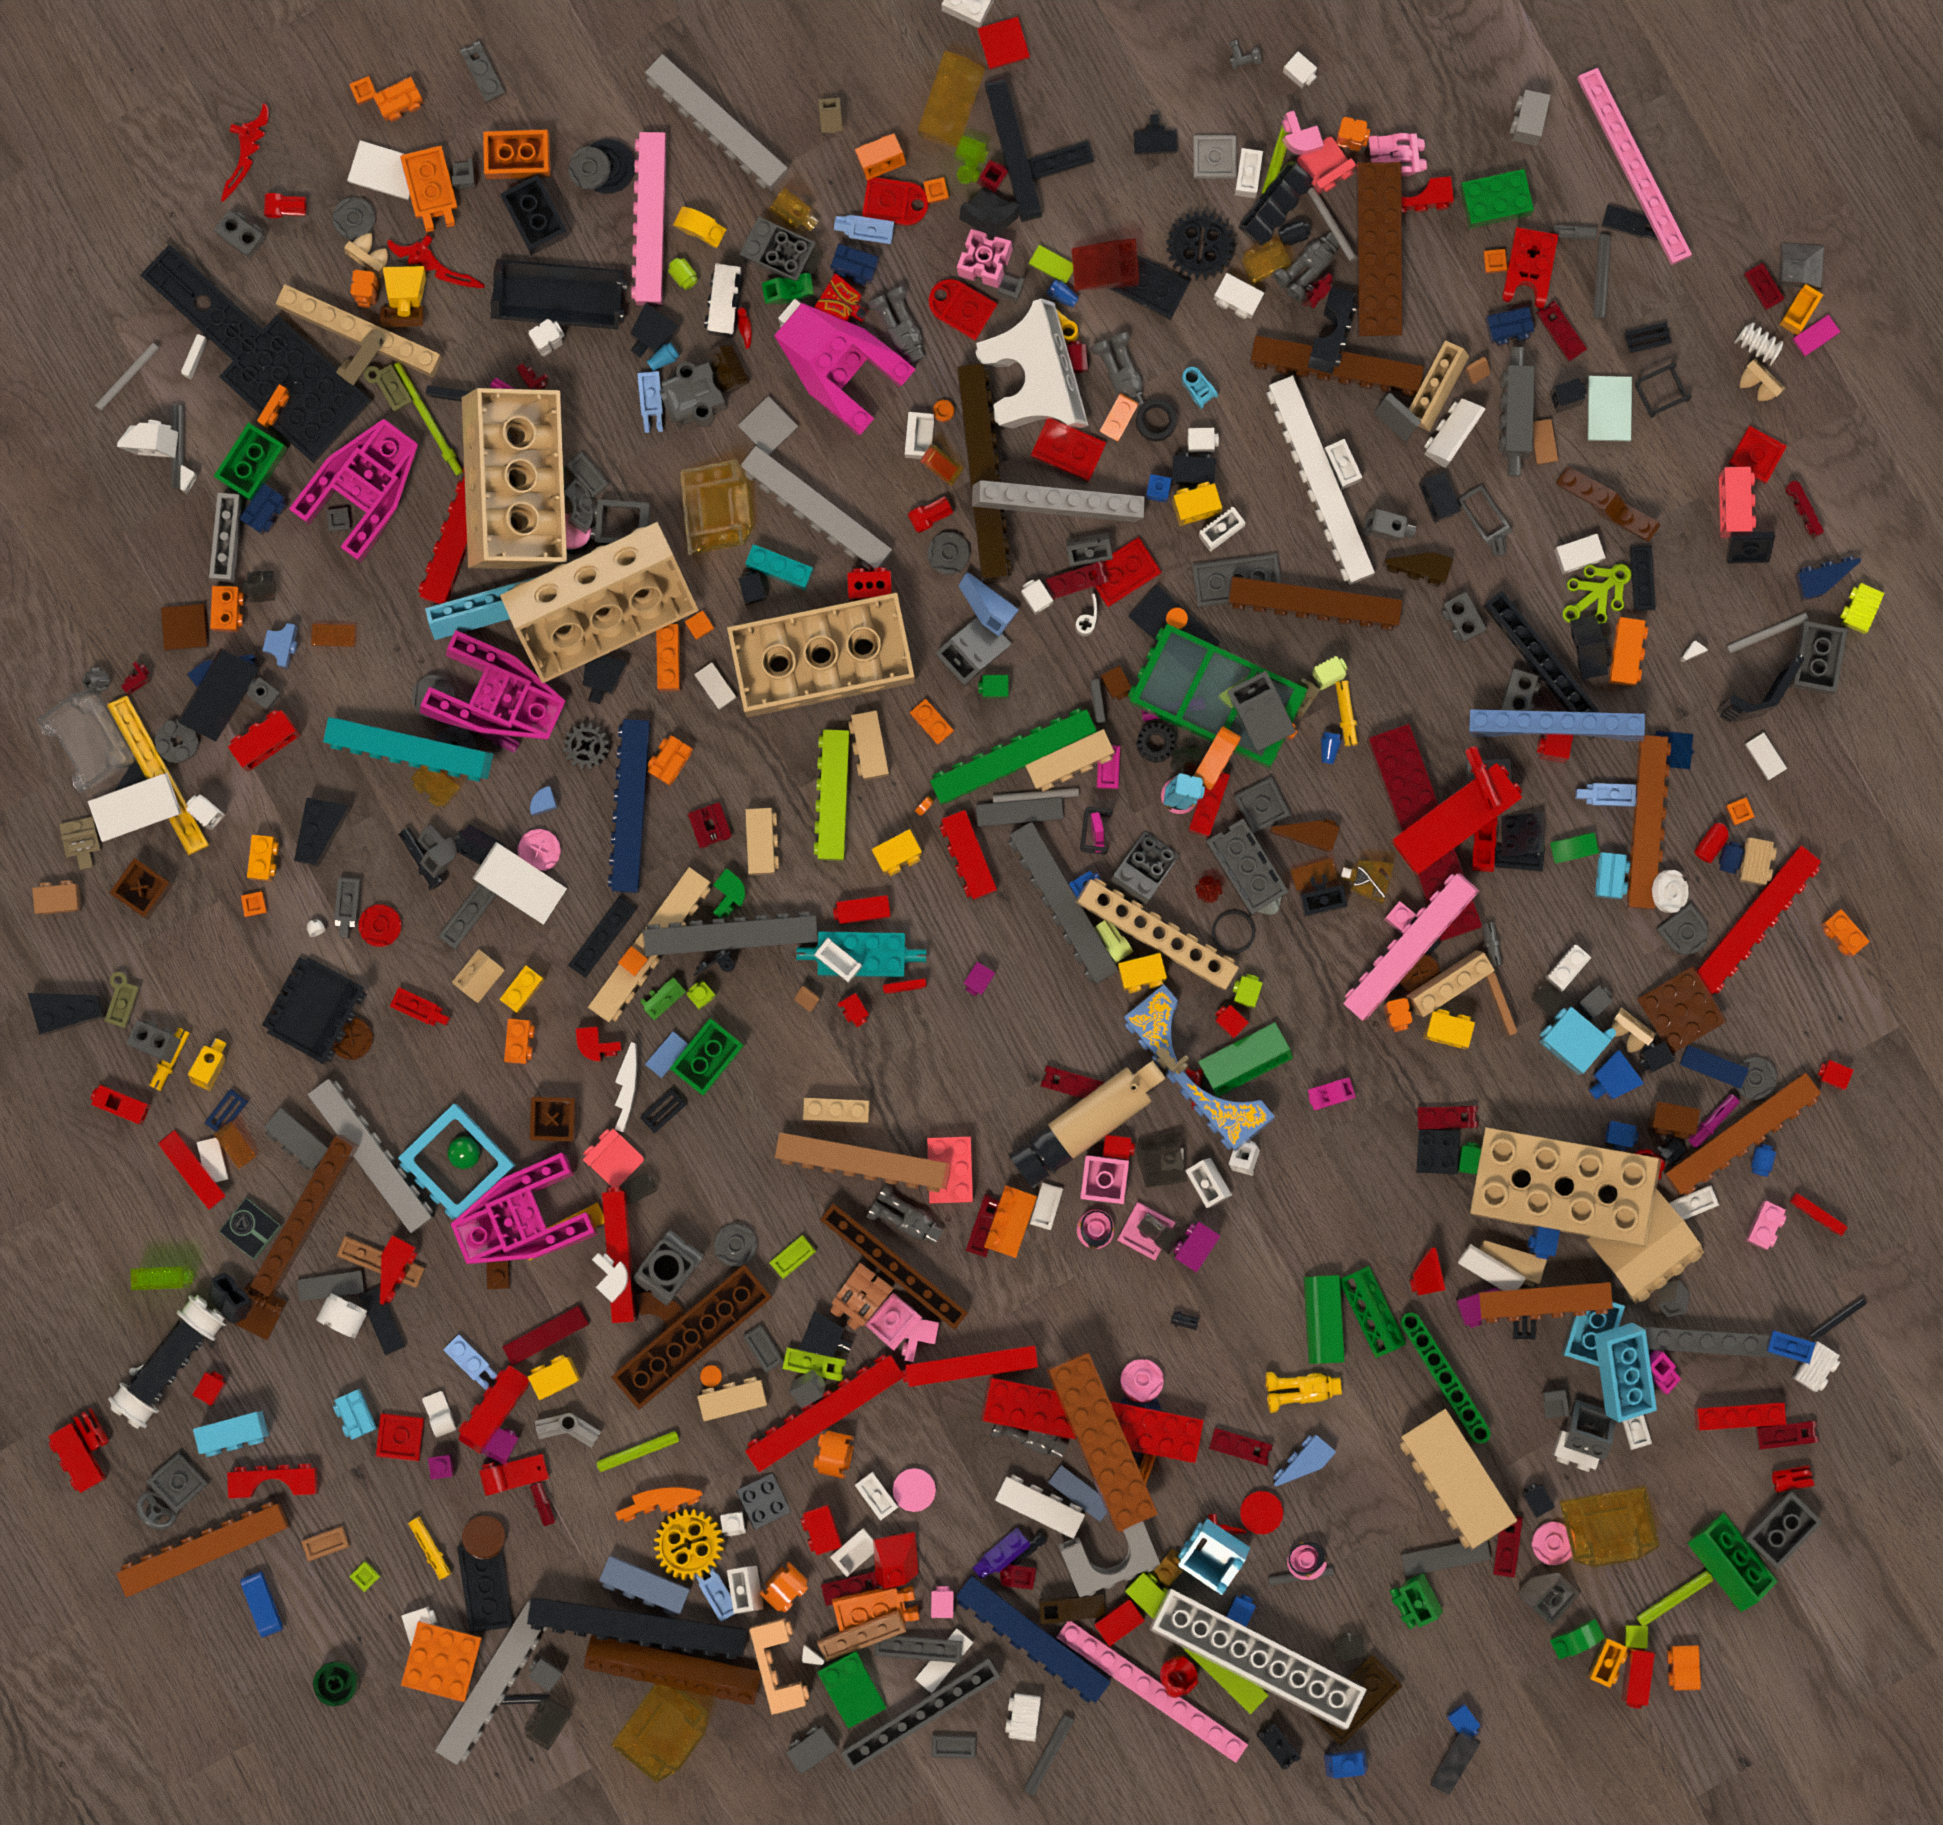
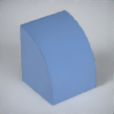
M550 786L539 790L532 798L530 805L532 816L558 809Z

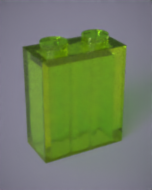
M190 1266L130 1269L131 1290L190 1288V1284H193L194 1280L193 1271H190Z

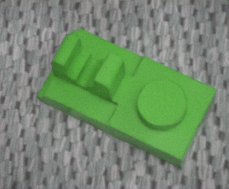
M674 978L666 982L657 991V994L654 991H650L649 993L652 998L648 1002L643 998L640 1000L645 1007L644 1010L654 1021L686 993Z

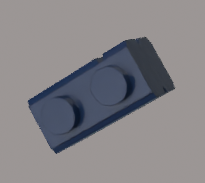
M838 243L830 269L834 272L833 275L837 274L842 279H845L846 276L854 278L853 282L865 286L866 283L871 284L873 281L879 257Z
M1529 307L1489 315L1485 318L1490 343H1496L1497 346L1510 343L1509 340L1515 338L1518 341L1530 339V335L1534 333Z
M263 483L239 519L261 535L265 532L269 533L275 524L273 520L276 515H281L286 509L287 505L285 502L287 500Z

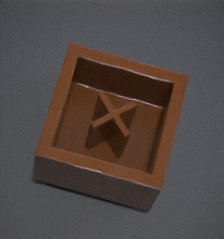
M134 858L109 893L149 920L173 884Z
M531 1097L530 1141L575 1142L576 1099Z
M1658 1101L1651 1104L1648 1129H1653V1134L1668 1135V1132L1674 1133L1675 1138L1690 1139V1136L1696 1135L1700 1109Z

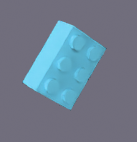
M1612 1302L1613 1309H1608V1314L1595 1315L1594 1310L1586 1311L1587 1315L1573 1316L1561 1355L1599 1367L1594 1335L1619 1327L1625 1306Z
M263 1411L193 1429L199 1454L205 1453L206 1457L221 1454V1449L227 1448V1452L243 1448L242 1443L248 1442V1446L264 1442V1437L269 1436Z

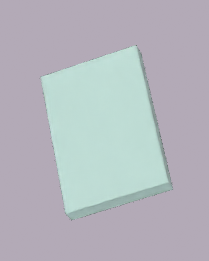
M1588 377L1587 441H1631L1632 377Z

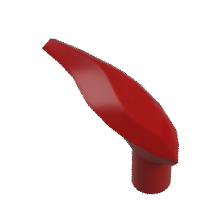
M740 308L738 309V327L745 342V349H749L752 337L751 323L746 310Z
M1187 1068L1185 1074L1188 1078L1193 1079V1083L1201 1089L1203 1080L1202 1069H1198L1196 1072ZM1191 1101L1192 1109H1193V1106H1195V1104H1194L1193 1101Z
M1208 1514V1519L1217 1525V1514ZM1225 1524L1217 1525L1231 1535L1246 1534V1530L1229 1527Z

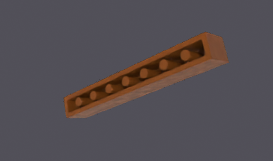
M1644 735V741H1639L1636 806L1634 807L1626 908L1655 909L1652 887L1655 878L1661 872L1658 871V862L1662 863L1663 850L1659 849L1660 841L1664 840L1665 833L1664 828H1661V823L1666 817V807H1663V798H1667L1668 786L1664 785L1665 777L1669 776V764H1666V757L1670 756L1671 743H1668V737Z
M1807 1073L1801 1074L1664 1173V1176L1678 1195L1683 1193L1686 1196L1697 1189L1694 1185L1702 1181L1705 1183L1714 1176L1712 1172L1716 1169L1723 1170L1731 1164L1730 1159L1734 1156L1740 1158L1749 1151L1748 1146L1753 1143L1758 1145L1764 1141L1766 1133L1771 1130L1774 1133L1782 1128L1784 1120L1787 1118L1792 1120L1800 1115L1802 1107L1807 1105L1809 1108L1818 1102L1817 1097L1821 1092Z
M272 1501L261 1506L262 1511L254 1514L253 1510L242 1514V1519L234 1522L233 1519L221 1523L222 1528L214 1531L213 1527L200 1532L202 1537L195 1540L193 1536L181 1541L182 1545L176 1548L173 1545L161 1549L162 1554L154 1557L153 1553L140 1558L141 1563L133 1565V1562L121 1566L122 1571L116 1573L125 1596L134 1595L289 1528L290 1526L280 1503L274 1505Z

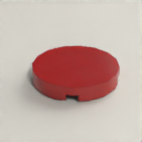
M376 904L361 914L358 930L361 937L368 944L374 947H386L398 939L402 931V922L399 914L393 908L387 905Z
M1257 1491L1249 1494L1243 1500L1240 1506V1517L1242 1523L1249 1531L1265 1535L1279 1527L1283 1519V1508L1275 1495L1267 1491Z

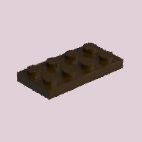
M1373 1654L1346 1678L1366 1689L1348 1729H1341L1312 1713L1310 1714L1340 1747L1403 1686Z

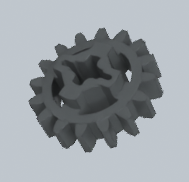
M581 723V729L573 726L574 733H566L569 740H563V743L568 745V747L564 748L563 752L569 753L566 757L567 760L573 759L572 766L575 767L579 763L581 770L584 769L585 765H587L589 770H592V764L599 767L598 761L600 759L606 761L603 754L609 753L605 746L610 743L607 740H603L607 736L606 733L599 734L601 730L599 726L594 730L592 723L588 725V728H585L584 724ZM582 733H592L595 736L589 738L585 737ZM576 738L578 740L577 746L572 750V744ZM583 742H586L587 744L591 743V745L589 746V751H586L585 749L581 750L583 748ZM600 743V751L598 755H596L595 749L596 746ZM583 755L589 757L590 760L584 761L577 757Z

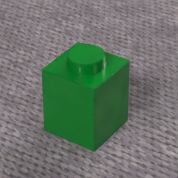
M983 675V681H978V693H983V699H1008V675Z
M1467 1142L1466 1146H1461L1458 1172L1477 1175L1482 1150L1479 1148L1480 1144Z

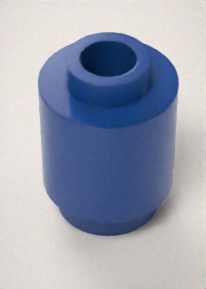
M1761 1144L1760 1147H1755L1750 1166L1752 1167L1751 1173L1768 1177L1769 1172H1772L1777 1153L1773 1151L1772 1146Z

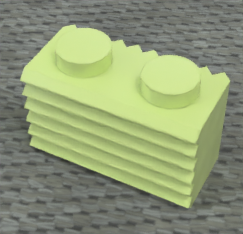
M1334 656V658H1330V660L1315 666L1312 675L1319 689L1323 690L1343 680L1348 669L1342 658L1338 659V657Z

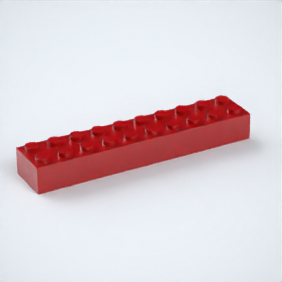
M991 1377L988 1378L981 1421L1075 1439L1055 1390ZM1110 1401L1131 1451L1196 1463L1204 1420Z

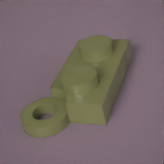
M391 364L382 370L374 366L368 367L365 370V380L370 384L378 383L394 413L413 403ZM372 371L377 374L374 379L369 378V373Z
M115 972L110 977V984L115 988L105 1022L127 1028L140 987L128 984L127 976L124 973ZM118 976L122 978V983L119 985L115 983V978Z

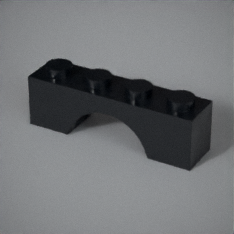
M1335 287L1330 289L1323 315L1332 322L1335 331L1327 337L1315 339L1308 368L1333 374L1334 367H1339L1342 358L1339 350H1344L1347 341L1344 333L1345 331H1350L1353 320L1349 319L1350 314H1355L1358 302H1354L1356 293Z

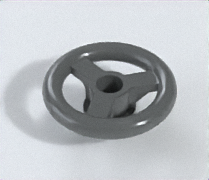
M154 1490L143 1493L136 1504L137 1514L141 1521L148 1527L156 1530H165L171 1527L176 1521L177 1514L171 1509L163 1508L160 1504H157L154 1497H160ZM147 1500L149 1506L143 1511V1503ZM163 1516H170L167 1522L158 1523Z

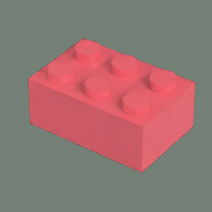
M1725 467L1719 473L1720 538H1730L1731 532H1752V528L1756 527V517L1752 515V507H1755V494H1751V486H1754L1755 476L1754 473H1751V467Z
M971 1137L927 1138L928 1159L951 1163L946 1189H940L939 1193L929 1191V1204L973 1202Z

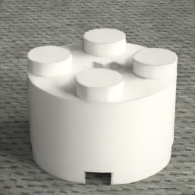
M330 1293L316 1321L327 1324L330 1328L355 1339L367 1316V1310Z

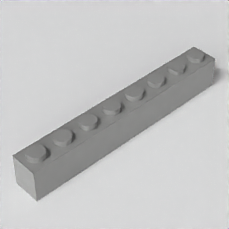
M663 54L645 72L646 82L653 89H660L663 92L662 97L670 104L674 102L679 107L677 109L679 113L685 118L689 116L694 121L693 125L700 132L706 131L710 135L708 137L709 140L717 147L720 144L725 149L724 153L732 161L736 159L740 162V168L746 174L752 173L757 178L755 181L763 189L767 187L772 191L788 174V168Z
M757 446L754 447L740 465L741 470H743L741 474L750 481L754 479L760 483L758 487L765 493L769 494L772 492L777 496L775 500L784 507L789 505L793 508L794 511L792 513L801 520L806 518L810 521L811 524L809 526L818 533L823 531L827 534L828 537L826 539L835 546L840 544L845 548L843 552L852 559L856 556L862 561L860 565L869 572L873 568H881L891 555L892 549Z
M981 480L975 483L972 489V507L1137 522L1144 518L1143 496Z
M330 1079L326 1080L307 1095L337 1135H343L360 1145L354 1158L409 1232H416L434 1218L431 1215L434 1212L426 1201L423 1203L418 1197L420 1192L414 1184L410 1186L405 1180L408 1176L401 1167L396 1168L392 1161L395 1158L388 1149L384 1151L379 1145L382 1141L375 1132L371 1134L367 1129L369 1123L362 1115L358 1116L354 1111L356 1106L350 1098L345 1099L341 1094L344 1090L336 1080L334 1082Z
M530 1600L523 1608L435 1752L456 1765L460 1761H466L471 1753L468 1750L471 1743L476 1744L483 1733L480 1731L484 1723L486 1725L489 1724L494 1716V1713L491 1712L494 1706L501 1705L506 1696L503 1694L507 1686L512 1687L517 1679V1676L514 1675L519 1667L523 1669L529 1659L526 1655L530 1648L535 1650L541 1640L538 1638V1635L542 1630L530 1629L531 1625L526 1623Z

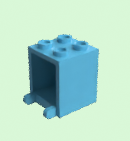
M1572 1007L1563 1008L1553 1018L1556 1022L1553 1025H1547L1540 1033L1542 1038L1539 1043L1577 1075L1584 1074L1616 1035V1031L1609 1029L1602 1033Z
M1206 1519L1203 1524L1198 1523L1190 1540H1187L1181 1548V1552L1178 1555L1181 1558L1178 1566L1222 1595L1246 1561L1250 1547L1209 1519ZM1204 1537L1208 1541L1199 1551L1196 1549V1546Z

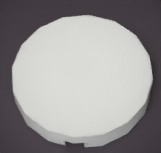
M1664 870L1655 878L1652 887V897L1659 910L1665 913L1678 912L1686 904L1689 895L1688 884L1682 878V873L1676 870Z

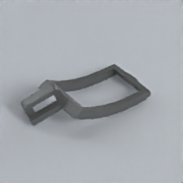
M1479 484L1468 490L1457 500L1488 546L1491 545L1492 555L1504 556V553H1506L1504 537L1513 531L1492 502L1484 487ZM1480 490L1505 526L1489 537H1486L1463 502ZM1495 541H1497V545H1498V549H1497V550H1496Z

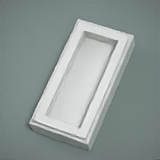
M196 335L181 371L184 377L191 380L208 343L206 337L202 335Z
M712 662L694 674L719 710L736 699V696Z
M1765 733L1760 734L1745 744L1767 780L1787 769Z
M219 1137L197 1142L201 1163L214 1178V1181L228 1180Z
M1042 1183L1030 1222L1031 1225L1051 1230L1063 1191L1062 1188Z

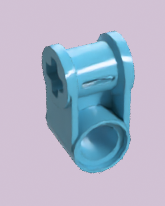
M1189 367L1183 372L1181 382L1200 409L1204 408V404L1213 397L1217 398L1219 396L1199 369ZM1194 373L1197 381L1194 383L1188 382L1186 374Z

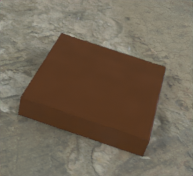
M204 604L161 607L165 651L208 647Z

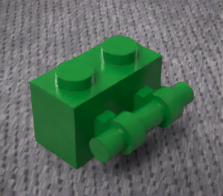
M1424 1573L1405 1581L1399 1590L1397 1587L1389 1590L1393 1604L1397 1605L1401 1613V1620L1407 1624L1409 1629L1417 1625L1422 1627L1438 1620L1444 1612Z

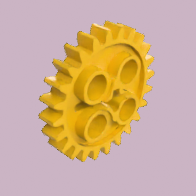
M684 1509L683 1516L678 1512H675V1519L668 1516L670 1523L662 1522L664 1530L656 1531L661 1537L654 1539L655 1542L659 1543V1546L654 1547V1550L660 1552L656 1559H663L660 1566L662 1568L668 1566L666 1569L668 1574L674 1570L673 1577L675 1578L681 1574L684 1581L688 1575L692 1581L695 1580V1574L703 1578V1571L711 1574L709 1567H718L714 1561L715 1559L722 1560L718 1552L725 1550L719 1546L725 1540L718 1538L723 1532L721 1530L715 1531L719 1524L717 1522L711 1524L713 1518L709 1516L705 1519L704 1512L697 1516L695 1509H693L691 1515ZM700 1526V1533L697 1536H692V1527ZM674 1534H680V1541L677 1544H671L670 1541ZM705 1536L707 1537V1540H705V1541H699V1540H701L703 1537H705ZM688 1540H690V1541L693 1543V1544L691 1545V1549H690V1550H689L687 1547H685V1546L688 1545V1544H687V1541H688ZM701 1546L708 1547V1552L704 1556H699L698 1554ZM681 1548L675 1553H671L673 1549ZM682 1554L688 1555V1560L685 1564L678 1563V1558Z

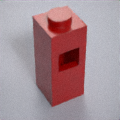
M888 895L836 902L837 907L833 908L834 921L839 920V925L891 918Z
M103 1085L95 1088L90 1098L93 1100L91 1105L139 1125H143L151 1106Z

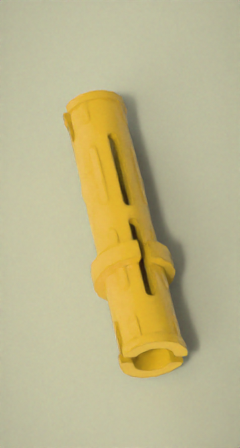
M1339 681L1335 683L1341 716V723L1339 724L1340 728L1343 729L1344 746H1351V743L1355 746L1358 745L1355 730L1357 723L1353 717L1349 682L1342 681L1341 684Z
M178 1027L174 1036L180 1039L183 1029ZM184 1032L171 1063L162 1060L160 1064H157L156 1067L158 1069L149 1086L154 1088L159 1080L156 1089L162 1091V1087L168 1075L172 1074L173 1070L171 1069L190 1035L189 1032Z
M417 1517L410 1521L408 1525L427 1557V1563L431 1564L438 1579L441 1580L452 1574L442 1557L444 1555L437 1549L421 1518Z

